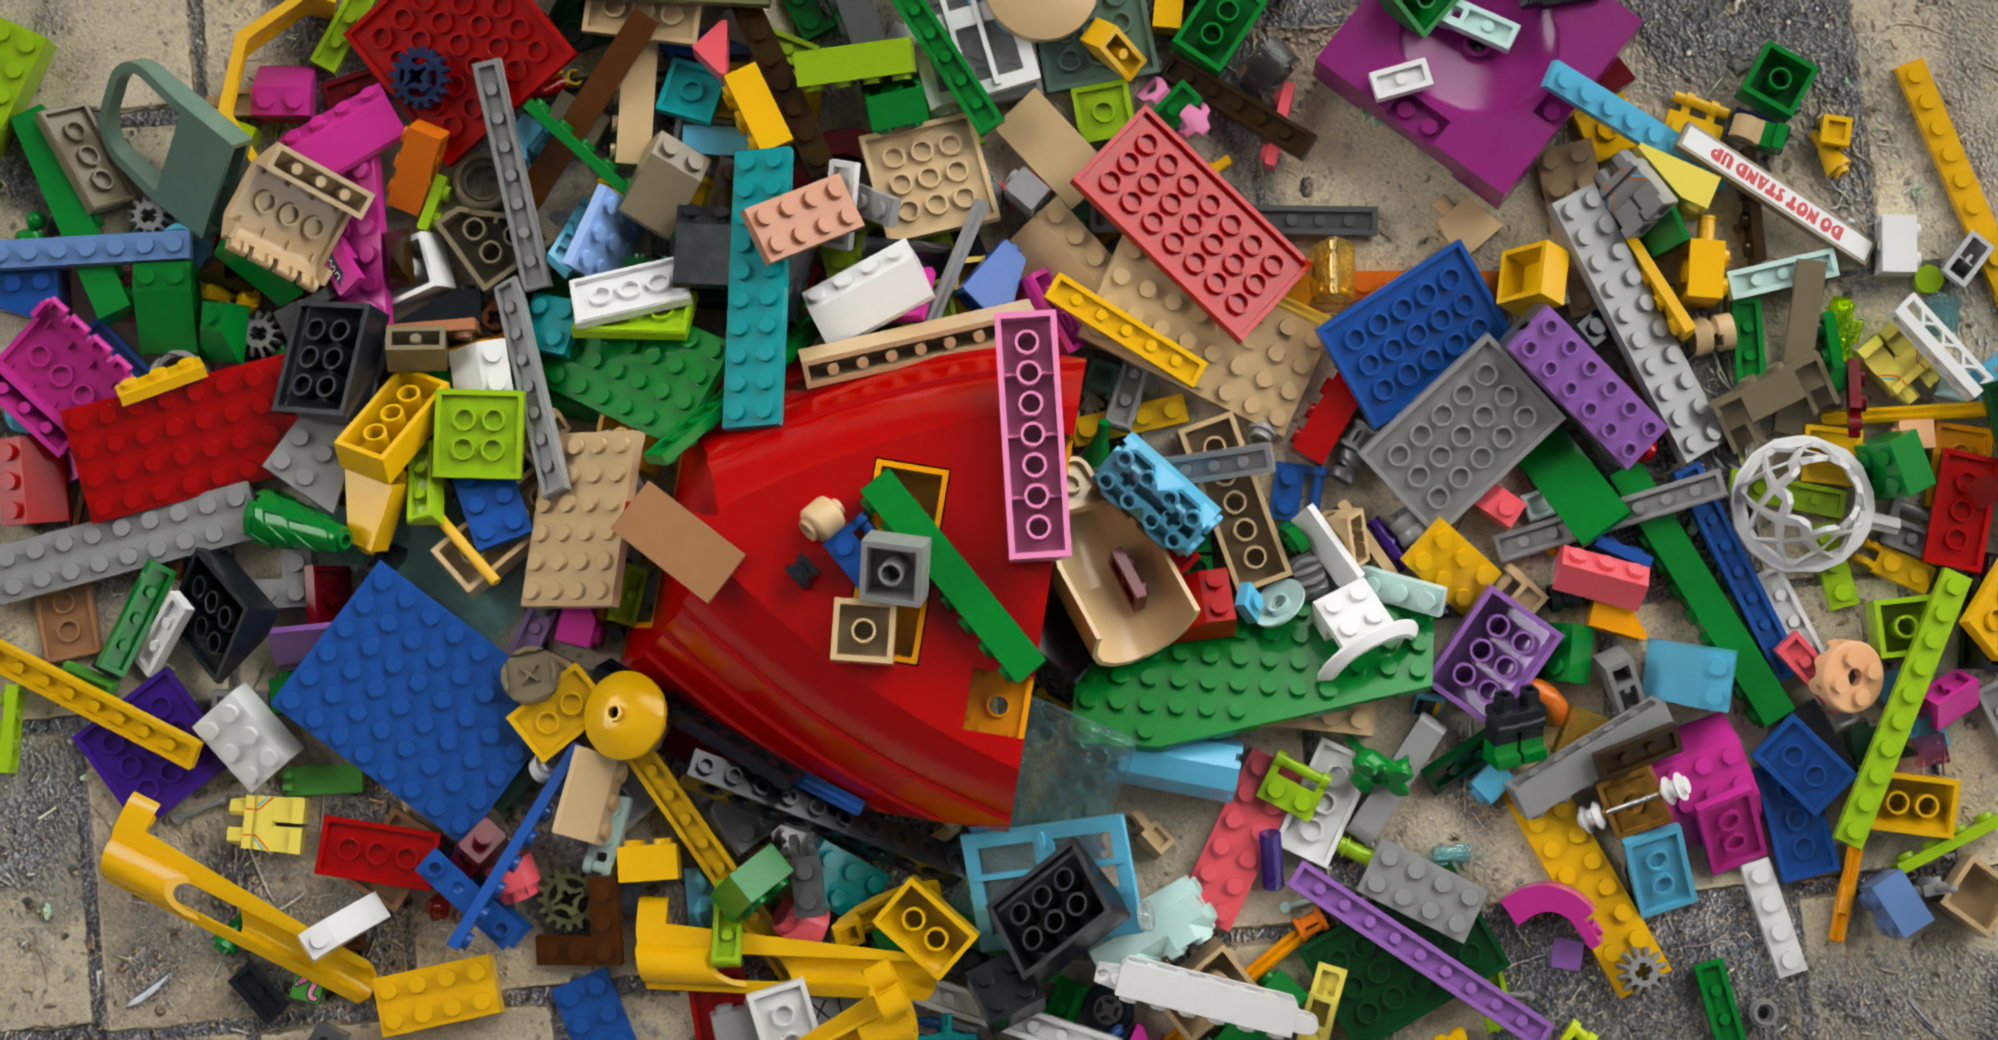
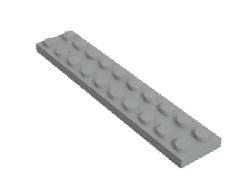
M1595 182L1547 206L1546 209L1650 409L1669 427L1663 434L1680 466L1689 463L1725 442L1726 438L1708 403L1709 401L1675 336L1669 331L1662 311L1658 312L1652 297L1653 294L1649 286L1644 285L1641 279V271L1610 211L1606 208L1604 200L1601 199Z
M244 481L203 492L198 497L96 524H93L91 521L0 545V607L143 570L148 559L162 565L192 557L196 547L219 550L250 542L249 540H252L251 537L244 534L243 516L249 500L255 501L251 483Z

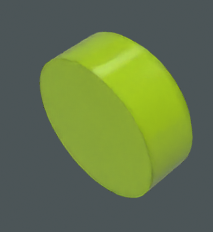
M1925 265L1918 269V272L1912 277L1915 290L1923 295H1931L1940 290L1944 283V276L1939 272L1940 269L1933 265Z

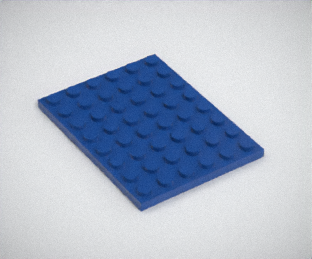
M379 560L270 702L279 711L459 842L486 816L533 754L531 748L506 719L509 714L522 705L515 702L504 691L501 683V668L504 662L506 663L510 658V655L382 560Z

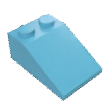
M1648 638L1642 682L1645 697L1654 695L1663 701L1684 706L1728 713L1731 705L1738 650Z

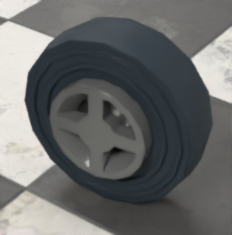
M1098 984L1087 992L1082 1004L1081 1014L1088 1027L1107 1033L1118 1023H1121L1126 1028L1130 1025L1134 1017V1004L1120 1000V996L1114 995V989Z

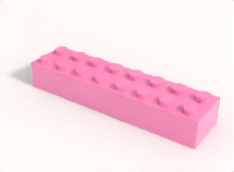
M1056 309L994 313L1009 563L1071 560L1072 550Z

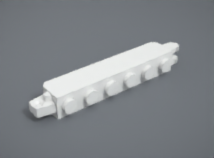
M1130 954L1122 958L1121 963L1098 961L1094 982L1114 989V995L1120 996L1119 999L1127 1003L1135 1004L1137 1001L1149 1003V1007L1160 1011L1170 1008L1178 1010V1014L1184 1017L1195 1018L1198 1015L1206 1017L1207 1021L1217 1025H1225V1022L1237 1025L1239 1030L1245 1032L1263 1031L1266 1032L1268 1037L1282 1040L1284 1037L1292 1038L1293 1032L1303 1035L1307 1034V1036L1315 1035V1032L1319 1029L1317 1016L1314 1013L1299 1009L1298 1002L1293 994Z

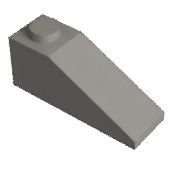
M1616 645L1593 656L1600 680L1616 716L1646 699L1633 659L1620 645Z

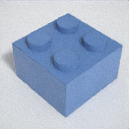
M1884 869L1857 886V890L1860 893L1858 895L1860 903L1867 911H1872L1877 919L1874 921V924L1883 936L1887 935L1888 938L1906 939L1935 920L1902 869Z

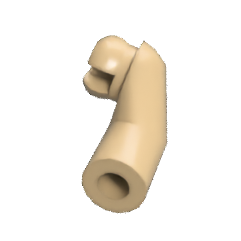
M943 823L944 826L930 836L948 842L962 829V825Z

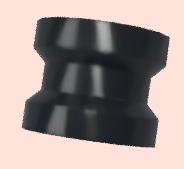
M802 552L796 556V561L792 565L787 564L783 568L804 591L809 587V582L813 578H818L822 575V572Z

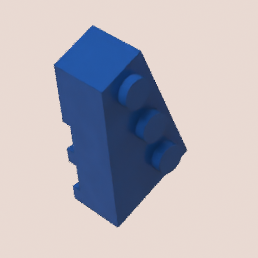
M60 268L0 272V312L32 320L34 317L29 313L41 300L51 299L53 296H56L68 307L67 273Z

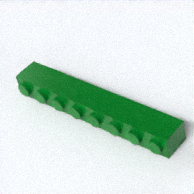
M39 104L11 117V123L61 236L104 234L102 226L105 225L103 217L100 213L87 214L34 119L37 112L48 109ZM124 265L75 267L99 321L108 327L135 314L132 286H127L124 279L127 276Z
M887 468L860 490L861 495L864 497L860 500V503L871 516L876 512L883 522L879 526L883 531L932 537L929 587L935 584L942 593L938 596L942 604L948 611L954 608L962 617L957 622L968 635L974 632L981 642L977 646L988 659L994 657L1001 665L997 671L1008 684L1012 680L1016 685L1020 684L1046 662L1044 656L890 468Z

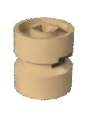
M1729 312L1712 315L1710 320H1707L1705 317L1691 319L1696 329L1693 336L1687 340L1694 357L1711 354L1713 349H1716L1718 352L1736 349L1737 332L1734 320Z

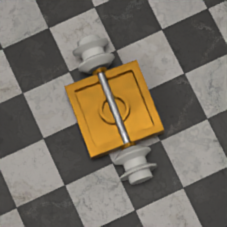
M1651 764L1608 782L1596 784L1595 786L1603 806L1597 801L1591 802L1590 809L1585 805H1581L1579 813H1577V822L1583 830L1585 829L1588 833H1593L1596 825L1600 829H1605L1609 819L1616 839L1620 840L1672 822L1674 819L1667 802L1670 805H1675L1677 797L1687 801L1689 793H1691V786L1688 779L1678 772L1673 774V780L1671 781L1666 776L1662 777L1659 784Z

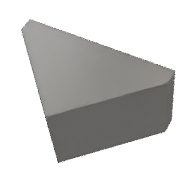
M1972 229L1945 258L1939 272L1963 290L1996 247Z

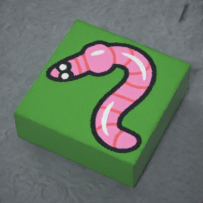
M296 974L290 998L320 1004L324 987Z

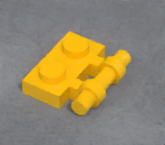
M1675 90L1672 101L1681 104L1680 111L1669 109L1663 124L1680 133L1684 124L1691 121L1720 140L1724 127L1714 124L1716 116L1726 120L1730 109L1720 106L1718 101L1711 100L1709 102L1697 98L1694 93L1687 91L1685 94ZM1691 108L1705 112L1704 120L1689 115Z

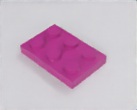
M1748 782L1693 804L1708 867L1713 876L1768 855L1753 789Z

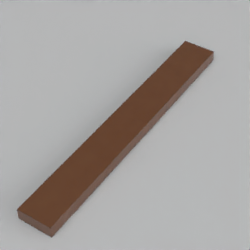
M634 7L563 117L574 128L572 134L579 140L583 137L587 138L660 25V23ZM553 134L528 171L537 213L575 156V153Z

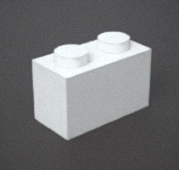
M1882 214L1874 220L1875 241L1877 242L1875 246V277H1911L1918 272L1917 269H1920L1922 261L1921 253L1917 252V241L1921 238V225L1917 224V215Z

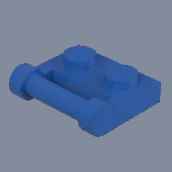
M1276 461V471L1274 472L1269 506L1272 519L1291 522L1290 520L1299 514L1304 475L1312 476L1309 505L1313 503L1319 511L1324 478H1327L1328 468Z
M866 510L857 515L849 524L822 544L858 590L861 542L853 533L859 528L866 535L870 530H878L870 519L872 517Z

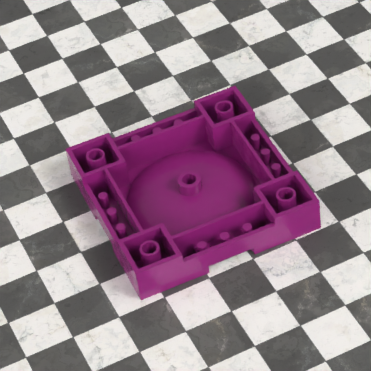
M1363 0L1316 58L1313 76L1358 109L1361 106L1449 169L1453 172L1452 177L1497 210H1499L1533 167L1538 157L1577 110L1540 87L1551 60L1558 59L1598 83L1634 40L1643 21L1615 0H1598L1548 9L1535 8L1521 10L1519 8V0H1465L1521 25L1508 54L1449 28L1444 29L1437 25L1425 39H1422L1389 16L1377 0ZM1454 12L1452 16L1459 19L1462 13ZM1470 46H1479L1483 51L1475 52ZM1426 58L1434 82L1433 88L1376 103L1368 78L1369 72Z

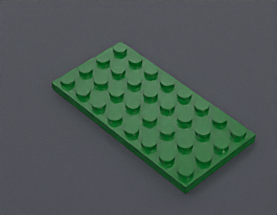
M552 268L551 276L554 286L541 289L539 293L571 299L569 280L581 278V276L573 274L565 279ZM691 325L687 340L576 338L569 359L540 354L548 390L634 430H639L659 441L713 395L725 373L726 340ZM509 357L510 369H511V373H513L512 366H511V362H510V357Z

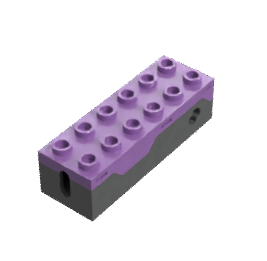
M1534 303L1497 341L1563 415L1612 465L1629 470L1634 463H1645L1657 452V439L1669 427L1549 305Z

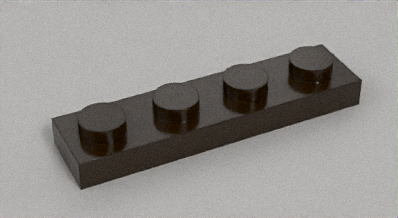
M1755 146L1743 147L1739 151L1740 154L1757 164ZM1736 189L1737 199L1739 202H1742L1739 223L1740 228L1745 231L1746 240L1743 241L1742 245L1743 256L1748 259V266L1762 264L1767 260L1761 204Z

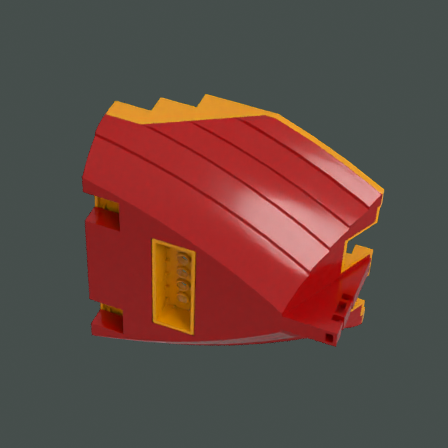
M996 347L937 356L897 370L811 389L806 387L799 354H797L795 360L785 366L782 427L725 432L722 429L721 419L716 428L704 433L698 438L696 445L684 450L680 454L673 499L746 555L745 559L708 605L644 554L640 553V565L660 568L651 622H636L635 627L627 626L621 664L635 672L650 677L661 688L794 766L865 800L866 803L863 810L1009 833L1035 671L1018 685L1013 680L1008 684L997 671L1001 666L994 657L988 659L977 646L981 642L974 632L968 635L957 622L962 617L954 608L948 611L939 600L938 596L942 593L935 584L929 587L928 597L920 608L898 605L894 666L831 662L830 651L834 597L858 599L859 590L822 545L825 542L811 541L799 527L801 510L819 496H825L830 500L835 498L843 505L845 509L843 516L846 526L857 515L866 510L860 503V500L864 498L860 490L887 468H890L1039 650L1053 561L1009 563ZM1059 354L1066 472L1068 475L1087 358ZM724 375L714 393L724 386ZM626 501L624 510L631 502ZM875 512L870 520L879 531H883L879 526L883 521ZM861 528L853 533L860 542L866 536ZM800 552L822 572L821 576L813 578L809 582V587L805 591L783 570L787 564L792 565L796 561V556ZM1002 697L1006 700L1008 707L1003 714H994L990 710V702L993 698ZM719 751L717 755L718 757L740 764L737 761L726 758L723 755V753Z

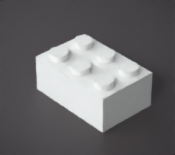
M246 682L230 692L192 727L250 793L258 789L304 749L303 745Z

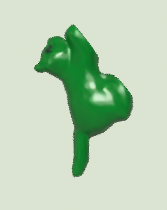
M1351 735L1346 737L1349 747L1356 753L1352 759L1354 773L1351 776V782L1357 790L1369 793L1373 786L1378 784L1384 786L1397 796H1407L1409 794V788L1405 785V782L1412 780L1414 774L1409 764L1408 755H1405L1400 760H1392L1377 750L1365 748Z

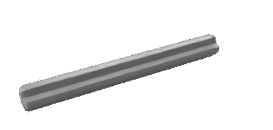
M976 198L972 204L934 295L936 298L932 299L929 304L925 321L938 319L943 315L988 210L989 204L982 199Z

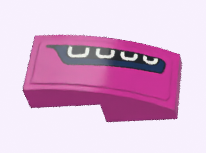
M340 236L324 266L333 271L330 280L341 297L347 298L366 277L355 263L359 258L346 239Z

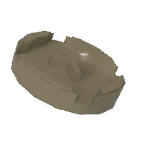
M525 646L515 650L501 668V683L504 691L515 702L523 705H538L547 701L556 692L560 684L561 670L558 661L548 651L538 646Z

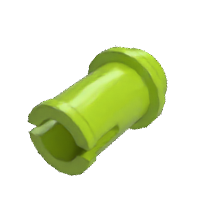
M1348 835L1347 837H1341L1335 852L1339 853L1341 858L1343 856L1348 857L1367 867L1374 854V849L1351 840V836Z

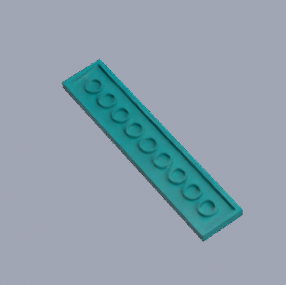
M791 146L735 152L722 418V429L725 432L782 427L790 257L765 266L740 212L745 208L792 191L794 150Z

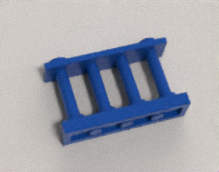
M435 847L418 865L415 871L465 915L485 882L478 875L471 880L449 859L453 853L448 848L441 852ZM493 897L487 907L491 910L483 924L476 923V926L502 950L507 946L514 949L534 927L510 904L505 905L502 903L500 897L498 899Z

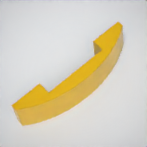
M937 880L923 881L943 899L940 884ZM902 886L878 894L841 916L831 926L835 944L857 946L866 942L864 935L878 929L872 923V920Z

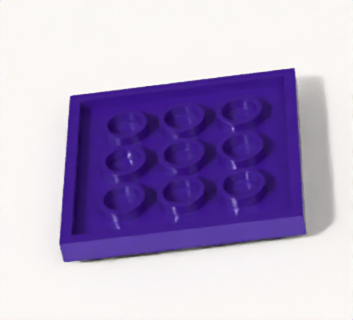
M169 666L164 667L122 699L203 741L192 727L205 716V713ZM95 722L90 723L72 737L123 808L134 791L161 804L155 814L157 817L156 821L228 768L205 742L195 768L187 770Z

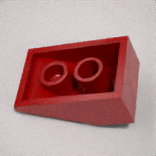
M1227 568L1202 570L1183 576L1182 578L1201 610L1188 630L1172 643L1235 636L1237 618Z

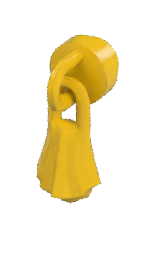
M203 283L201 286V296L203 299L232 303L230 301L234 299L237 302L236 304L249 306V316L253 315L254 311L261 304L260 293L256 289L253 293L240 291L238 296L221 286Z

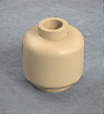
M819 496L801 510L799 527L811 541H828L845 526L843 516L845 509L837 499L832 498L830 500L825 496Z

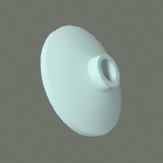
M1282 579L1267 586L1260 593L1264 604L1257 624L1262 627L1272 628L1292 619L1301 609L1305 600V590L1301 583L1294 579Z

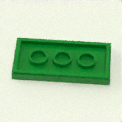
M1563 426L1547 436L1517 464L1583 548L1632 515L1630 509Z

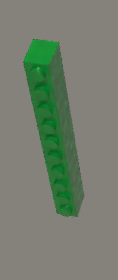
M1639 462L1634 463L1629 470L1622 468L1606 478V481L1619 497L1656 487L1643 464ZM1670 513L1633 524L1632 526L1637 532L1635 538L1639 546L1643 550H1648L1650 555L1654 557L1652 561L1654 570L1659 575L1663 574L1669 583L1666 586L1668 592L1674 600L1679 599L1684 607V610H1682L1683 616L1690 625L1694 624L1699 631L1698 639L1701 645L1738 650L1732 694L1738 701L1742 700L1746 706L1745 714L1748 720L1754 726L1757 725L1759 728H1764L1795 710V706L1675 515Z

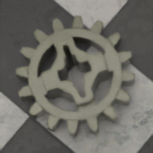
M566 867L565 874L556 869L554 870V879L550 876L545 877L548 883L547 887L539 886V890L544 893L543 897L537 898V902L544 903V907L539 910V913L549 914L545 921L546 923H551L554 920L557 921L556 929L558 930L566 924L567 930L573 931L575 923L582 929L585 927L583 920L590 921L589 901L584 912L581 909L584 898L589 896L588 877L592 874L583 877L581 868H578L575 874H573L571 867ZM568 879H575L584 886L580 888L573 887ZM556 885L558 889L557 895L554 900L550 901L551 892ZM565 892L569 894L581 893L572 901L573 906L570 904L558 905L559 902H562L567 897ZM560 909L567 911L572 919L563 918L556 914L555 911Z

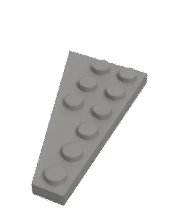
M384 338L370 400L376 394L380 380L383 378L387 367L385 354L386 338ZM299 417L262 466L335 517L341 493L345 489V469L340 467L333 442L346 429L347 425H337Z

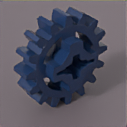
M419 46L418 50L414 47H408L409 55L400 52V63L392 62L396 72L389 73V76L395 78V82L389 86L392 89H398L394 97L400 100L404 99L403 105L408 107L413 105L414 109L422 110L423 105L425 108L432 109L433 101L442 103L443 100L440 95L442 93H450L445 86L446 84L453 83V80L447 78L446 75L452 71V68L443 66L447 59L443 56L437 57L439 51L435 49L428 51V47ZM427 59L429 62L420 64L416 60ZM421 91L426 96L415 97L413 94Z

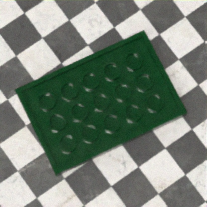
M1449 862L1442 866L1443 868L1459 875L1456 869L1454 868L1452 862ZM1381 903L1374 905V907L1485 980L1511 966L1510 961L1480 911L1465 943L1461 944ZM1345 923L1340 924L1297 949L1313 978L1315 977L1319 961L1348 970L1335 1017L1349 1040H1382L1455 998L1454 995Z

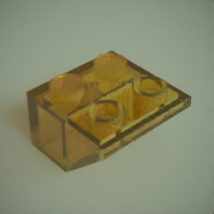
M1331 236L1314 245L1308 258L1313 263V278L1309 282L1312 304L1347 305L1355 301V243L1338 236Z

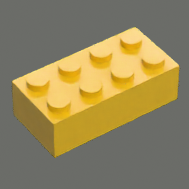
M418 371L394 372L333 442L340 467L390 485L434 433L436 388L451 389L449 382Z
M494 953L372 979L383 1038L505 1011Z

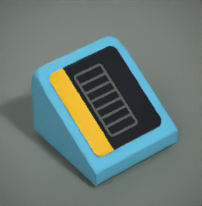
M1429 692L1413 695L1410 712L1412 715L1419 716L1422 711H1425L1435 719H1438L1446 702V697Z

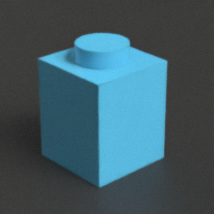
M1487 763L1467 783L1471 788L1469 794L1481 805L1484 802L1487 805L1493 804L1506 790L1503 783L1514 776L1507 769L1497 771Z

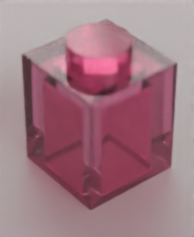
M1945 733L1910 738L1916 767L1950 762Z

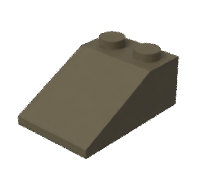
M661 130L648 142L617 212L664 240H669L676 228L677 206L689 205L702 182L711 159Z

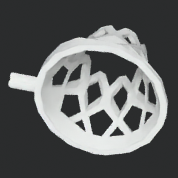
M1797 435L1778 438L1754 451L1736 473L1730 490L1729 504L1733 527L1749 553L1767 566L1784 573L1813 574L1843 563L1863 544L1870 530L1897 536L1901 528L1900 518L1875 513L1874 491L1863 465L1847 449L1815 436ZM1810 447L1821 449L1826 454L1818 453L1807 449ZM1776 452L1793 453L1787 462L1770 467L1768 457ZM1802 453H1803V454H1807V455H1811V456H1803V457H1800V456L1802 455ZM1826 461L1842 467L1845 475L1856 490L1851 514L1840 526L1835 524L1827 525L1813 530L1810 521L1802 516L1790 514L1794 500L1793 494L1786 486L1801 472V465ZM1762 463V471L1754 475ZM1788 467L1789 471L1777 480L1773 470ZM1764 476L1767 490L1757 503L1747 495L1748 486ZM1774 494L1782 500L1778 513L1764 507ZM1746 504H1748L1754 510L1750 517V520ZM1759 515L1774 523L1775 538L1757 536L1753 527ZM1785 525L1799 527L1801 535L1799 537L1785 538ZM1830 534V539L1822 546L1816 541V539ZM1846 535L1839 548L1828 552L1824 551L1835 539ZM1803 543L1811 552L1798 559L1786 557L1784 544ZM1765 544H1775L1778 553Z

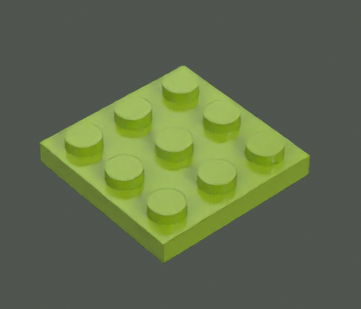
M436 388L432 477L523 480L526 391Z

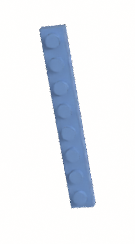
M191 230L0 240V272L127 265L143 262L193 261V232Z

